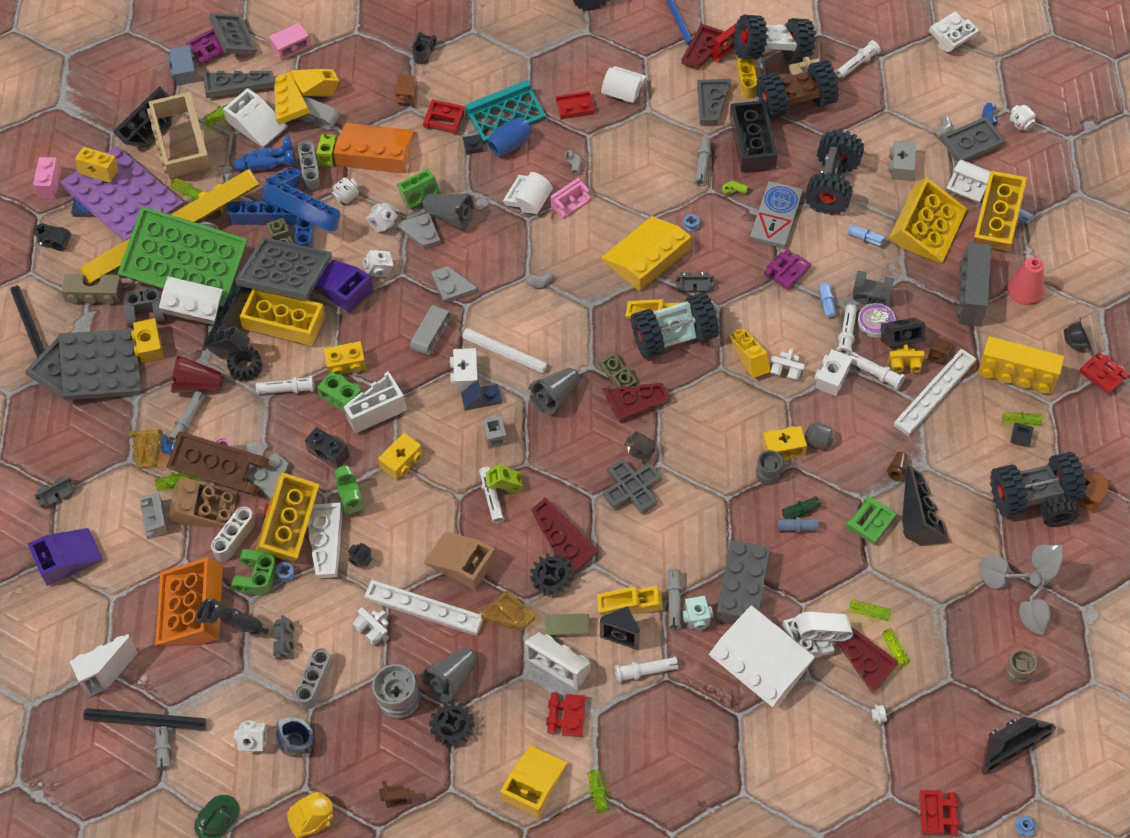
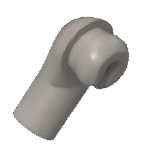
M948 116L940 119L942 126L936 130L938 138L952 131Z
M568 150L565 153V158L572 165L571 174L578 175L582 160L575 152Z
M549 271L542 277L529 275L526 278V283L531 287L543 288L554 276Z

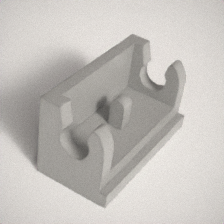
M159 491L141 497L142 503H140L146 538L150 539L169 534L163 501Z

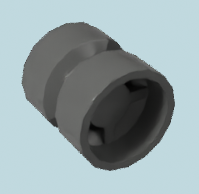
M766 450L758 456L756 478L762 484L773 485L779 481L783 459L778 452Z

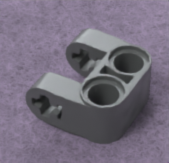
M858 270L853 289V299L862 304L876 303L887 306L895 278L885 276L884 283L866 279L867 272Z
M144 288L126 293L124 306L128 328L134 327L133 323L138 322L137 314L153 311L157 323L166 322L165 314L159 312L161 296L156 288Z

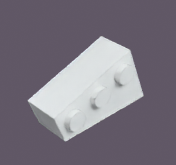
M387 371L380 381L373 382L370 389L365 393L361 392L344 406L347 420L356 434L406 411L407 407L404 395L389 371Z

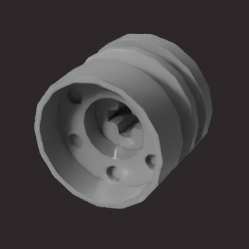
M392 664L383 667L374 676L372 682L373 694L384 715L390 718L401 719L408 717L416 711L420 704L421 696L414 674L409 668L399 664Z

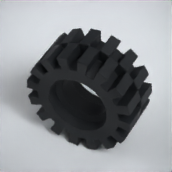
M247 346L242 351L228 355L229 358L226 360L230 375L235 380L238 378L240 382H242V379L248 382V378L251 381L254 380V375L258 377L259 372L262 371L261 367H263L260 354L251 346L249 349ZM242 360L252 361L247 367L241 368L237 366Z
M1057 496L1053 500L1050 498L1048 502L1045 501L1040 506L1043 522L1047 526L1055 527L1058 525V527H1061L1062 524L1068 525V522L1073 523L1080 516L1074 497L1071 498V496L1066 498L1065 496H1061V498Z

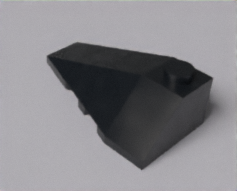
M909 465L906 468L902 515L903 534L908 540H912L918 545L947 543L949 538L943 520H939L935 513L938 508L928 497L931 492L921 472Z

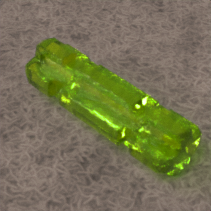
M891 628L883 631L882 637L888 642L887 645L893 656L897 658L899 666L908 665L910 659L907 654H904L905 650L898 638L895 637L894 631Z

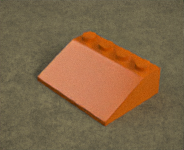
M346 123L334 149L336 166L405 174L415 131Z
M206 557L160 572L155 646L205 644L219 639L220 617L213 624L207 622L200 623L196 621V613L205 599H214L221 603L223 566Z

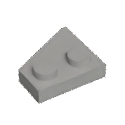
M429 213L396 223L397 229L405 232L407 237L415 241L423 250L440 245L439 236Z
M449 266L431 272L433 281L444 304L477 293L476 286Z
M276 452L268 458L270 460L267 469L258 467L247 477L250 483L260 486L259 491L270 500L277 477L281 472L287 474L289 469L288 462Z

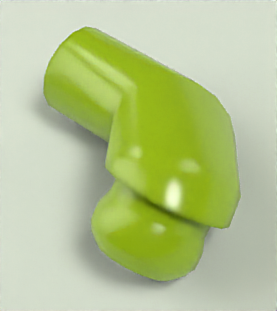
M730 181L722 186V192L726 195L735 192L746 194L749 186L736 181Z

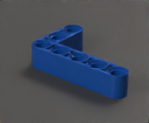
M287 168L265 180L263 199L324 230H337L340 211L298 190L302 174L299 169Z
M233 201L226 207L229 221L234 225H266V223L284 218L286 225H296V244L314 248L316 225L268 201Z

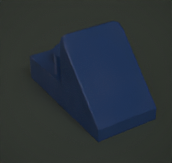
M477 380L461 392L464 411L502 404L498 384L480 387L479 380Z

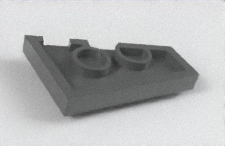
M732 79L697 80L700 125L718 123Z

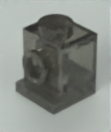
M635 431L632 436L626 439L624 446L628 447L627 452L631 456L642 459V464L646 465L655 452L656 441Z

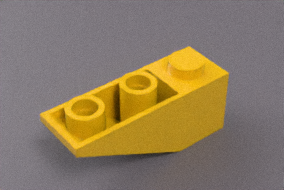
M745 328L727 334L742 364L753 378L770 372L768 353Z

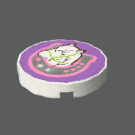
M876 303L862 308L858 316L860 330L867 333L868 336L881 338V323L895 321V315L889 307Z

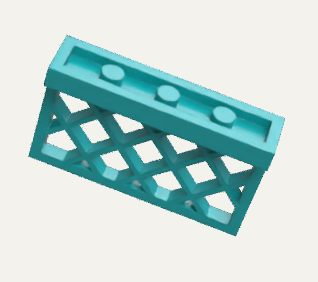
M528 80L465 104V114L468 119L470 118L477 133L480 134L483 143L487 142L492 135L484 136L482 132L484 128L491 129L494 132L498 128L500 121L504 123L509 121V119L502 118L504 111L513 114L511 120L514 119L515 115L524 117L529 125L546 118L543 109L531 90V84ZM529 95L531 98L530 104L521 101L522 97ZM512 102L517 105L515 110L506 108V104ZM519 105L528 107L526 114L517 111ZM494 108L501 110L499 116L490 114V111ZM530 109L537 110L540 115L534 117L528 114L530 112ZM482 115L486 117L484 122L476 121L475 116ZM488 117L497 120L495 126L486 124Z

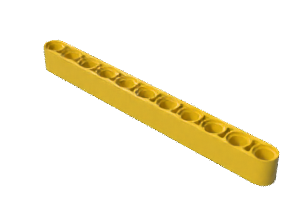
M248 169L171 215L198 223L227 206L230 202L254 190L260 184L252 171ZM130 238L79 268L89 285L99 281L101 275H109L120 268Z

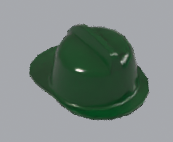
M219 795L211 799L200 810L195 820L194 829L196 835L199 838H221L239 815L240 808L238 802L229 795Z

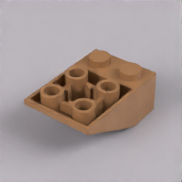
M180 477L174 486L168 521L186 526L223 528L234 513L237 492Z
M444 532L424 561V564L476 590L496 560L495 548L477 539Z

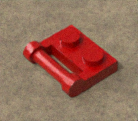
M737 23L715 38L712 51L714 61H721L724 55L734 49L735 43H733V39H735V36L733 34L736 31L735 25Z
M432 99L423 121V127H433L451 131L452 134H458L459 126L465 113V106ZM432 118L453 122V125L433 121Z

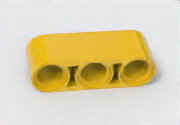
M737 55L736 70L740 92L744 98L751 99L756 95L757 85L754 60L741 59Z

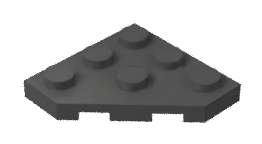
M57 337L26 369L25 374L63 398L59 337ZM77 399L66 401L73 405Z

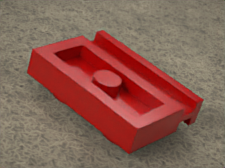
M590 91L556 96L561 120L595 114Z

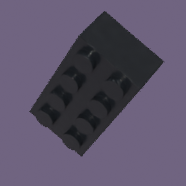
M766 101L732 103L730 106V122L741 172L775 169L777 150Z

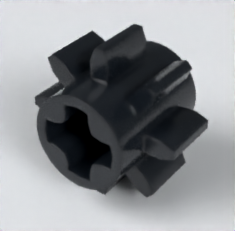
M363 543L356 546L353 544L347 551L349 553V562L358 568L364 565L368 566L372 561V550Z

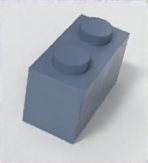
M190 45L169 49L168 63L173 68L170 69L172 80L175 79L177 86L197 82Z

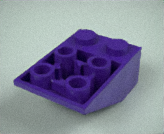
M332 260L325 268L314 289L349 313L373 290L371 276L358 267Z
M89 528L45 535L28 543V547L47 586L103 561Z

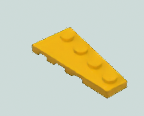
M290 72L280 74L274 78L275 115L279 125L311 113Z

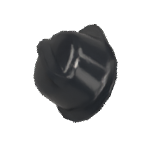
M1079 317L1080 321L1072 323L1068 328L1064 329L1065 342L1072 348L1087 349L1093 357L1089 339L1082 326L1081 317Z

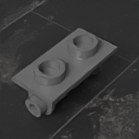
M682 272L676 277V280H680V282H677L676 288L680 291H693V284H697V291H710L714 289V282H710V280H713L714 275H710L709 272H700L699 275Z
M62 476L54 481V485L50 487L45 485L36 490L37 493L34 496L36 499L40 497L41 500L37 502L41 508L44 506L46 508L57 502L55 494L58 493L61 499L77 490L74 483H68L71 481L70 476L67 478Z
M281 615V619L275 620L273 624V638H280V640L273 642V655L277 660H282L283 656L293 660L295 650L293 633L295 626L293 621Z

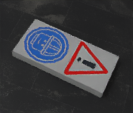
M768 181L750 240L785 249L803 189Z

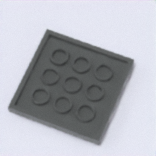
M263 237L237 276L236 285L307 301L330 262L332 252Z
M134 329L58 333L63 399L74 400L141 395L138 357H136L134 351L136 341L133 342L131 331Z

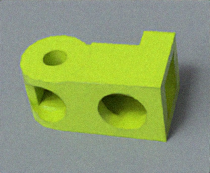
M321 135L316 151L318 166H334V149L337 135Z
M498 464L486 472L489 489L500 488L507 490L508 493H518L523 490L521 473Z

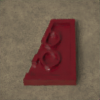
M701 24L687 48L681 64L698 69L712 56L715 38L725 31Z
M663 383L641 384L638 387L620 386V388L610 389V387L603 388V393L618 422L666 404L671 400Z
M851 626L853 636L845 641H836V643L873 694L898 666L899 662Z

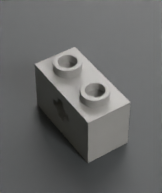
M894 140L893 147L889 149V158H892V161H889L888 172H891V179L913 180L916 142Z

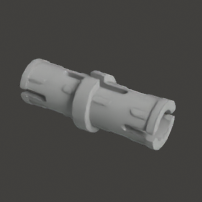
M161 726V731L159 727L155 728L156 745L154 746V752L157 755L156 769L159 771H164V767H166V770L170 769L169 752L171 751L168 736L169 728Z

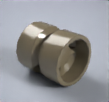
M1018 649L1012 653L1005 667V676L1009 682L1015 685H1024L1029 682L1037 666V659L1034 654L1025 649Z

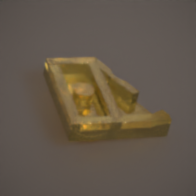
M159 429L129 431V436L133 438L134 442L132 449L136 456L135 461L138 468H157L163 431Z
M508 590L479 612L481 619L520 632L532 623L536 616Z

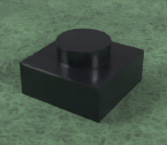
M480 134L463 137L466 155L483 152Z
M1014 423L1010 442L1029 447L1034 427Z

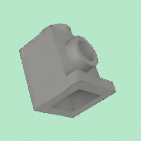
M491 416L482 420L488 449L507 445L502 417Z

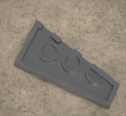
M203 70L206 98L242 93L247 88L254 91L274 87L272 71H250L249 73L217 71V73H209V71Z

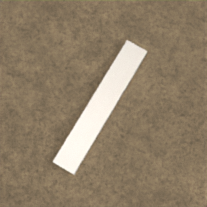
M960 349L898 417L893 426L907 436H910L976 363L977 359L963 349Z
M371 580L364 595V599L475 636L478 635L484 621L483 615Z

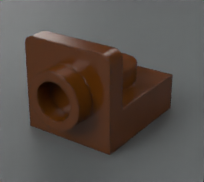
M935 337L933 345L929 350L928 359L946 364L954 343Z
M382 781L383 788L379 789L380 799L385 801L387 808L412 804L409 788L398 787L393 789V791H389L387 781Z

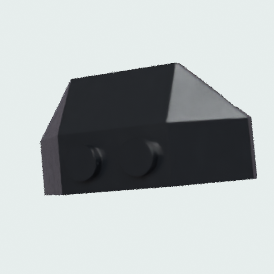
M159 86L113 133L125 145L149 148L156 140L147 111L150 108L149 101L170 96ZM172 116L158 119L162 134L172 125Z
M1022 717L1019 720L1016 718L1010 720L1006 727L1001 730L999 728L989 733V738L985 745L981 768L982 774L988 773L1050 737L1054 733L1056 726L1053 723Z

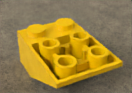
M530 745L500 791L501 801L540 818L568 762Z

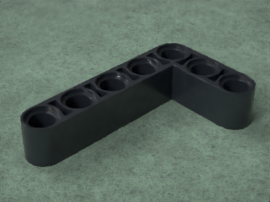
M236 282L204 343V347L218 358L242 351L250 342V337L239 330V327L241 325L240 315L252 288L238 286Z

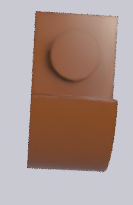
M397 75V87L393 88V94L396 95V103H414L417 78L415 76Z
M1082 469L1085 472L1084 478H1086L1085 485L1087 490H1085V498L1079 500L1078 503L1095 513L1108 492V482L1101 472H1098L1094 477L1088 470Z

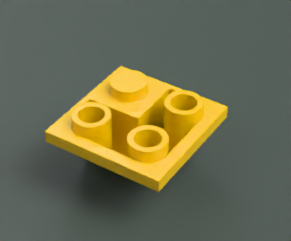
M333 69L291 70L290 72L302 96L333 97L339 83V79Z

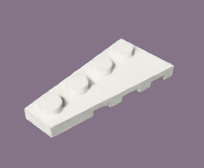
M341 503L315 504L311 511L307 527L315 573L318 578L338 577L343 505Z

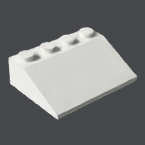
M752 605L720 638L709 653L713 659L771 707L780 706L815 659L812 653Z

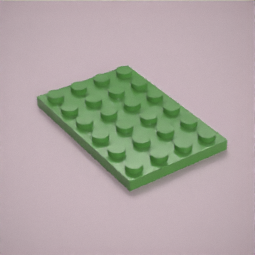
M141 206L118 275L160 289H164L167 277L223 289L219 307L222 308L231 292L248 239Z

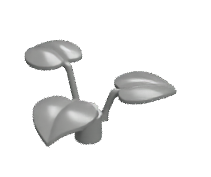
M1044 544L1037 546L1032 553V564L1038 570L1029 574H1007L1009 565L1005 559L999 556L983 558L979 563V569L983 581L993 589L1003 587L1006 583V577H1029L1031 584L1038 587L1030 596L1029 601L1020 604L1019 615L1022 623L1030 631L1040 635L1046 633L1050 620L1049 607L1043 600H1034V598L1041 590H1044L1045 585L1051 584L1053 578L1059 573L1063 560V545Z

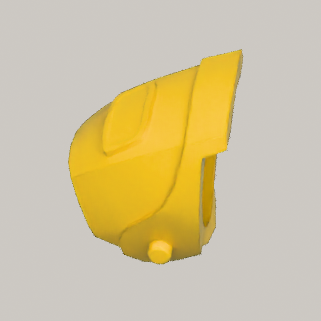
M314 792L296 802L287 812L288 823L294 836L302 838L316 834L325 829V827H329L333 818V804L321 792Z

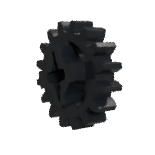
M546 553L545 559L540 556V562L533 563L535 569H530L533 575L530 579L534 582V588H539L540 594L546 591L548 597H550L551 592H554L555 596H558V591L560 590L565 593L564 587L570 588L571 584L569 581L574 580L572 575L574 570L573 567H570V561H565L566 559L563 555L558 558L557 553H554L553 557ZM548 571H550L551 573H553V574L555 575L556 579H555L553 576L549 575V572H548Z
M454 701L451 702V706H447L444 702V708L436 707L437 714L431 713V718L433 719L429 721V726L432 727L430 729L431 735L435 734V741L441 739L442 746L446 742L449 743L450 747L455 742L458 746H461L462 739L467 742V735H473L471 728L475 727V723L472 721L474 716L469 714L470 710L468 707L463 709L461 702L458 706H455ZM449 719L453 722L455 730L450 725Z

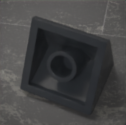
M628 606L601 617L600 638L639 650L640 629Z

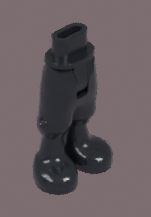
M205 599L196 613V621L200 623L207 622L213 624L220 617L224 624L254 636L258 634L266 635L269 631V627L264 626L255 617L243 614L236 608H228L214 599Z

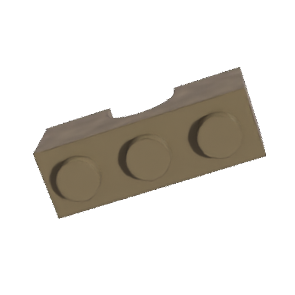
M65 274L61 293L65 302L73 304H120L123 283L119 275H101L97 285L87 286L83 274Z

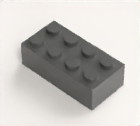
M969 242L967 250H963L959 271H961L958 281L960 290L957 296L959 305L956 311V316L959 317V324L982 326L988 307L991 245Z
M730 540L716 622L733 625L751 605L759 611L770 547Z

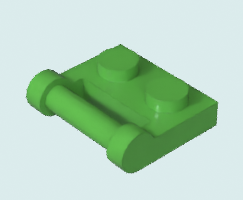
M867 496L861 508L844 526L848 531L855 532L875 545L896 518L897 513L874 498ZM873 508V513L863 526L858 525L867 511Z

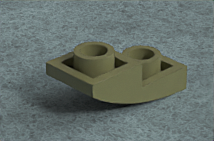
M284 218L266 223L271 239L293 243Z
M615 352L598 362L606 376L617 388H620V386L629 387L637 382L628 367L623 366Z
M576 613L545 616L546 634L551 637L564 635L573 637L590 634L589 614Z

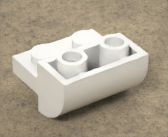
M956 11L929 28V32L939 41L938 47L945 52L952 51L979 33L977 27L969 19L964 21Z
M614 66L609 68L605 75L601 93L633 103L639 96L640 88L645 83L646 76Z
M960 160L954 169L946 191L980 204L986 191L990 171Z
M530 172L529 176L519 175L503 202L505 206L520 207L524 213L538 214L553 187L545 177L538 173Z
M795 618L783 621L784 631L812 653L815 658L833 654L835 649L831 641L802 639Z

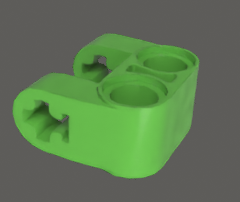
M350 466L339 467L335 470L336 485L346 516L365 510L352 468Z
M242 550L239 561L246 566L254 567L252 577L234 576L231 588L236 592L265 596L269 594L276 577L277 566L274 557L269 553ZM266 564H271L269 567H263Z

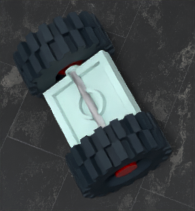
M706 292L687 297L684 303L654 312L651 309H647L631 315V326L636 339L635 342L644 359L663 354L665 351L664 347L694 338L698 342H703L718 337L720 333L718 330V318L716 317L717 313L714 310L713 303H711V298Z

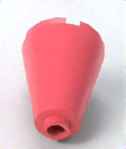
M1037 257L1028 258L1009 280L1007 290L1011 294L1012 300L1018 304L1030 305V303H1038L1045 294L1044 264Z

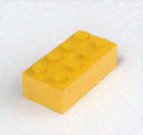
M990 171L974 236V243L991 245V249L1011 251L1027 177Z
M252 289L240 315V320L245 330L313 346L326 316L323 304Z
M988 336L977 375L1000 380L1003 383L1015 384L1022 388H1030L1041 393L1052 394L1061 372L1064 356Z
M281 472L276 480L255 551L269 553L275 558L291 563L298 559L319 484Z

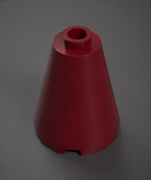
M177 355L172 377L174 383L171 385V393L218 391L219 387L223 388L224 376H221L220 371Z

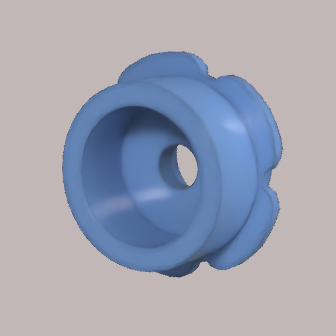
M1030 816L1019 817L1015 822L1016 831L1024 837L1032 836L1037 829L1036 822Z

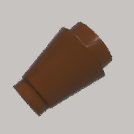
M896 453L887 468L890 479L900 481L906 476V453Z

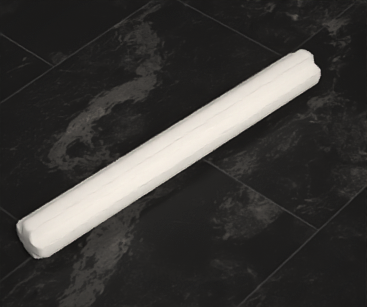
M466 328L463 332L464 339L538 372L544 373L547 368L546 362L469 328Z

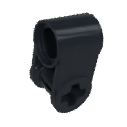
M423 32L417 34L412 46L415 63L425 64L436 46V35L429 36L423 34Z
M44 223L36 225L33 230L34 235L37 237V243L40 246L57 251L65 250L72 235L69 230L63 227H55Z

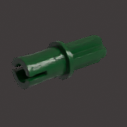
M814 496L802 502L799 500L797 504L783 508L782 516L784 519H790L799 515L804 516L809 511L821 508L820 502L812 504L819 501V498Z

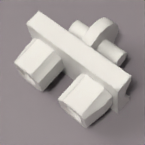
M790 348L788 353L781 352L780 357L771 355L770 374L780 377L784 368L789 370L787 379L797 382L801 373L803 374L805 364L798 363L800 356L793 355L794 349Z
M360 608L358 610L359 616L352 623L354 629L361 633L368 627L371 631L365 636L373 646L381 640L385 643L389 639L385 629L389 625L386 621L388 614L385 611L377 613L374 610L370 615L366 610Z

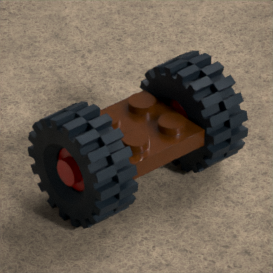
M829 60L809 64L807 72L780 78L778 73L759 76L756 82L758 101H766L769 119L785 116L788 110L787 105L813 99L814 103L816 102L818 107L836 103L839 97V87L837 86L838 80H836L837 75L834 73V67Z

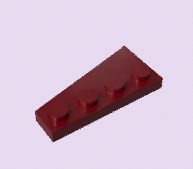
M546 497L531 509L554 553H557L558 558L563 555L566 559L565 561H570V567H573L574 570L572 575L599 553L598 549Z

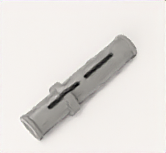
M707 136L701 138L700 149L697 152L698 164L694 183L698 185L700 181V186L706 184L708 161L711 157L710 147L712 139L708 137L706 142Z
M194 392L180 419L175 421V427L168 436V439L172 440L173 443L176 442L179 431L185 433V431L189 430V424L206 398L204 394L200 397L201 392Z
M672 569L668 570V586L666 587V592L669 595L668 628L675 630V626H677V629L681 628L680 593H682V586H680L681 571L679 569H674V573Z

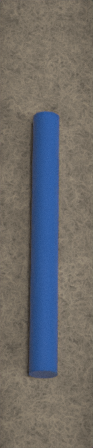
M666 0L687 45H690L692 38L674 0Z

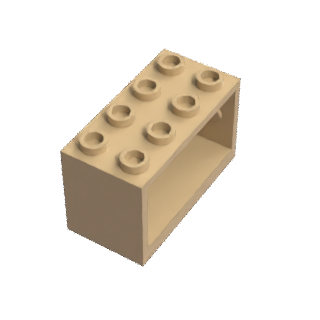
M191 92L149 101L150 108L147 111L164 173H168L170 179L211 169ZM189 112L199 154L169 161L158 119Z

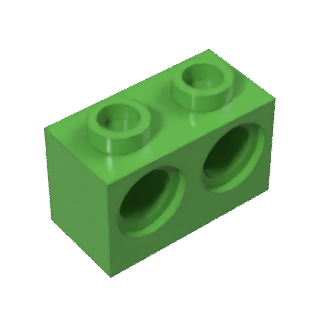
M428 168L396 184L403 202L409 209L423 203L424 198L428 194L441 193L435 176Z
M332 371L317 387L319 397L345 412L344 406L362 392V389L357 384L348 382L341 374L337 375Z

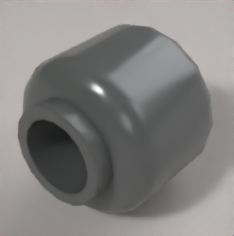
M817 421L814 424L810 423L804 438H807L809 445L823 450L827 445H832L835 436L832 435V428Z

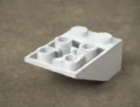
M248 88L223 108L226 122L262 148L266 147L288 127L286 123L279 125L276 121L275 112L260 96Z
M127 634L115 638L114 641L106 645L97 646L89 653L78 655L70 663L78 682L89 698L108 689L138 652Z

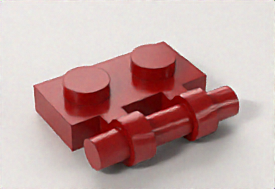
M1100 351L1095 355V358L1092 357L1079 371L1108 395L1122 383L1123 380L1120 377L1126 380L1130 375L1123 366H1118L1111 360L1110 356L1104 355Z
M552 692L551 699L548 700L549 717L546 718L547 733L555 734L557 727L562 728V736L583 738L586 695L565 694V701H559V693ZM558 710H564L563 719L557 718Z
M920 790L921 834L943 835L944 827H948L950 836H958L960 820L957 819V809L959 808V801L956 800L955 792H948V799H942V791ZM943 808L948 809L949 818H943Z

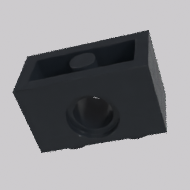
M915 317L881 323V342L891 347L926 341L925 322Z
M318 427L304 440L308 453L335 469L341 467L350 457L345 443Z

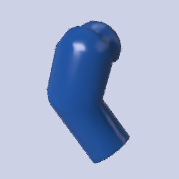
M987 103L984 105L982 118L987 117L995 126L998 122L992 114L996 110L995 104Z
M166 434L159 435L158 441L161 451L171 455L174 443L169 444Z

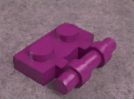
M214 29L186 42V46L190 45L194 57L202 55L197 59L200 65L205 62L209 63L213 58L225 54Z
M789 249L781 252L777 259L771 262L763 272L766 277L776 274L773 281L786 290H789L811 268V263L800 255L796 254L791 258L792 252Z

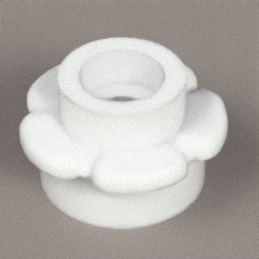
M875 704V709H871L873 722L877 721L879 725L882 722H887L884 706H877Z

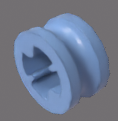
M688 214L684 217V228L687 231L694 232L699 229L700 219L697 215Z
M282 562L276 567V574L281 582H289L294 578L295 571L290 563ZM286 569V571H288L289 574L284 575V573H282V570Z

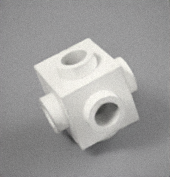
M378 203L371 208V213L365 220L375 232H381L391 228L398 215L394 212L395 210L391 205Z
M369 250L367 256L363 259V267L370 276L388 277L394 266L390 251Z
M252 720L241 722L238 730L234 732V742L237 743V749L246 753L263 751L267 743L266 723H256Z

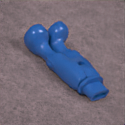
M289 136L283 138V145L280 148L256 150L241 155V158L234 160L237 172L248 169L251 171L274 169L278 165H296Z

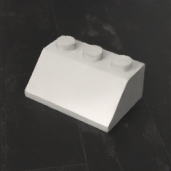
M167 277L159 305V312L214 325L223 289Z
M538 632L524 643L526 660L575 690L579 689L591 672V663H589L586 657L574 654L568 646L559 645L547 634L543 635Z

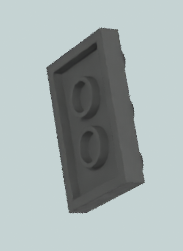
M210 13L209 20L224 53L256 54L257 48L241 15Z
M987 117L941 136L942 143L957 162L960 160L967 162L1005 145V139Z

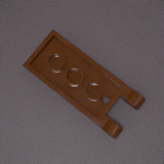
M179 431L166 468L257 496L260 486L244 481L250 464L267 469L270 459ZM238 468H242L240 473L237 472Z

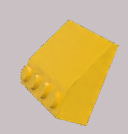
M925 177L913 186L889 239L902 249L942 263L967 208Z
M651 216L603 255L601 260L638 291H641L691 249V236L679 226Z

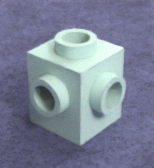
M705 596L685 599V611H682L684 623L689 625V630H702L709 626L710 618H713L711 606H707Z

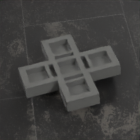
M623 458L607 468V472L616 484L603 491L602 496L613 510L629 500L640 514L657 505V500L648 488L660 482L662 476L651 463L634 472Z

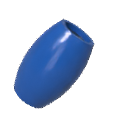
M523 117L515 118L498 127L488 139L487 144L493 154L498 157L503 156L522 146L531 135L532 129Z

